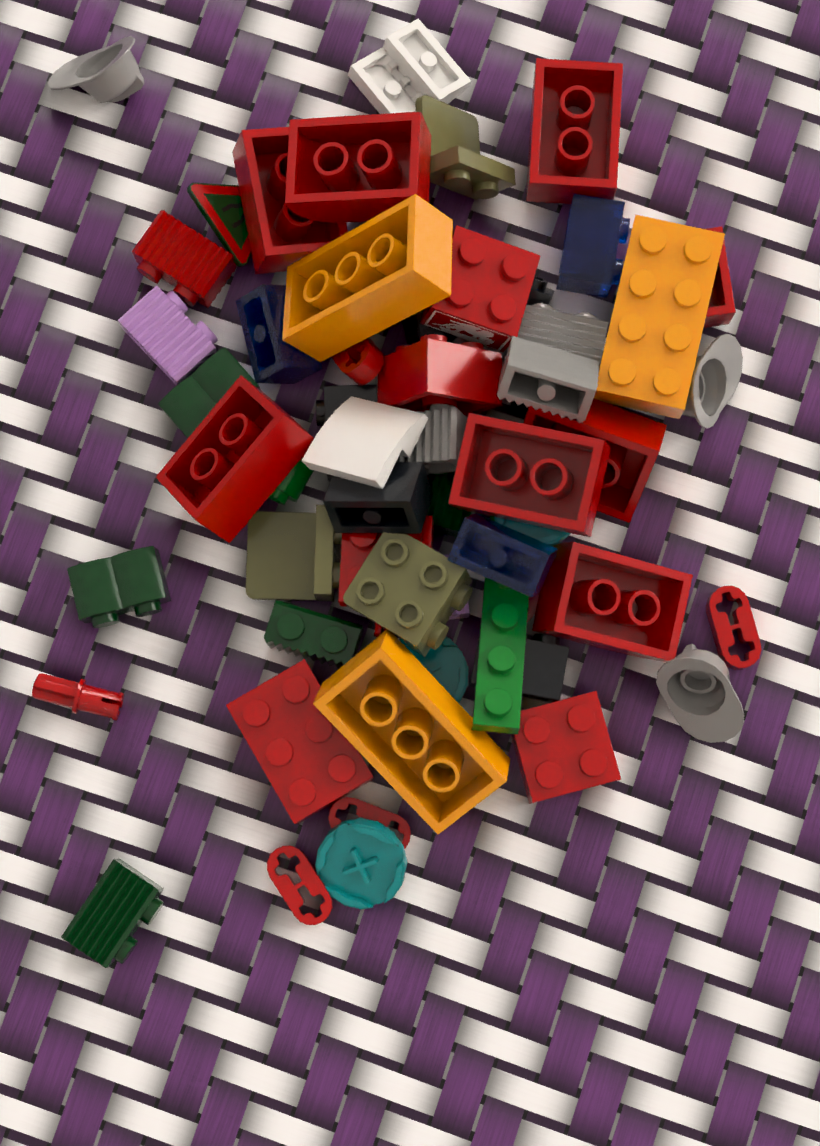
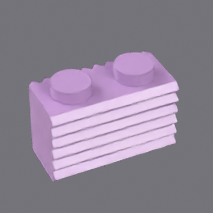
M156 285L120 317L118 322L126 334L177 386L217 352L214 343L218 339L202 321H199L196 325L191 322L185 315L189 310L188 307L174 291L171 290L165 294Z

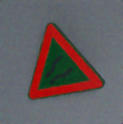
M191 183L187 187L188 194L226 251L234 256V263L238 267L245 266L251 256V248L239 185Z

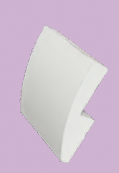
M419 19L387 36L382 48L352 64L348 72L349 78L379 114L416 112L415 101L423 95H428L449 104L471 82Z
M351 396L324 423L310 444L302 462L311 470L383 489L399 455L410 458L428 417L423 413Z

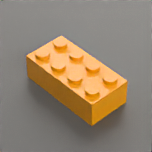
M414 194L287 266L282 340L317 361L322 362L451 296L453 220L420 196Z
M635 214L599 368L598 387L594 399L617 406L680 419L687 402L725 236L724 233Z
M387 629L321 684L313 702L315 707L437 834H440L507 782L510 764L509 756L485 731L472 730L473 718L407 647Z

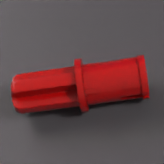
M43 673L38 674L32 689V697L35 699L72 708V713L74 714L81 710L112 718L115 721L118 720L120 715L119 708H122L124 693L86 685L85 679H81L78 683Z

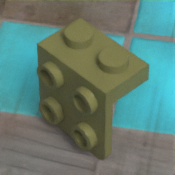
M423 95L416 99V112L421 111L432 136L431 183L475 200L496 197L499 191L516 185L514 168L480 154L479 125L475 116L428 95Z
M316 505V513L257 511L248 521L246 594L250 599L334 602V591L339 589L340 562H335L336 545H341L342 533H335L325 505Z
M383 532L344 593L343 600L348 607L402 638L410 649L426 657L431 648L436 650L444 641L449 630V626L445 624L454 610L461 611L467 604L473 588L470 587L472 579L465 567L408 534Z

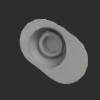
M132 36L125 37L111 46L76 57L52 74L48 80V86L51 90H63L80 86L100 103L124 100L141 90L144 85V78L130 50L134 45L135 38Z
M730 334L719 335L710 344L705 353L696 358L687 402L682 415L696 418L699 425L705 429L715 424L720 412L733 396L739 384L743 356L741 346L736 337Z
M692 643L688 644L676 658L664 663L658 670L657 687L676 721L685 732L698 740L709 743L725 742L738 734L743 727L744 711L730 683L727 666L718 655L707 650L697 649Z

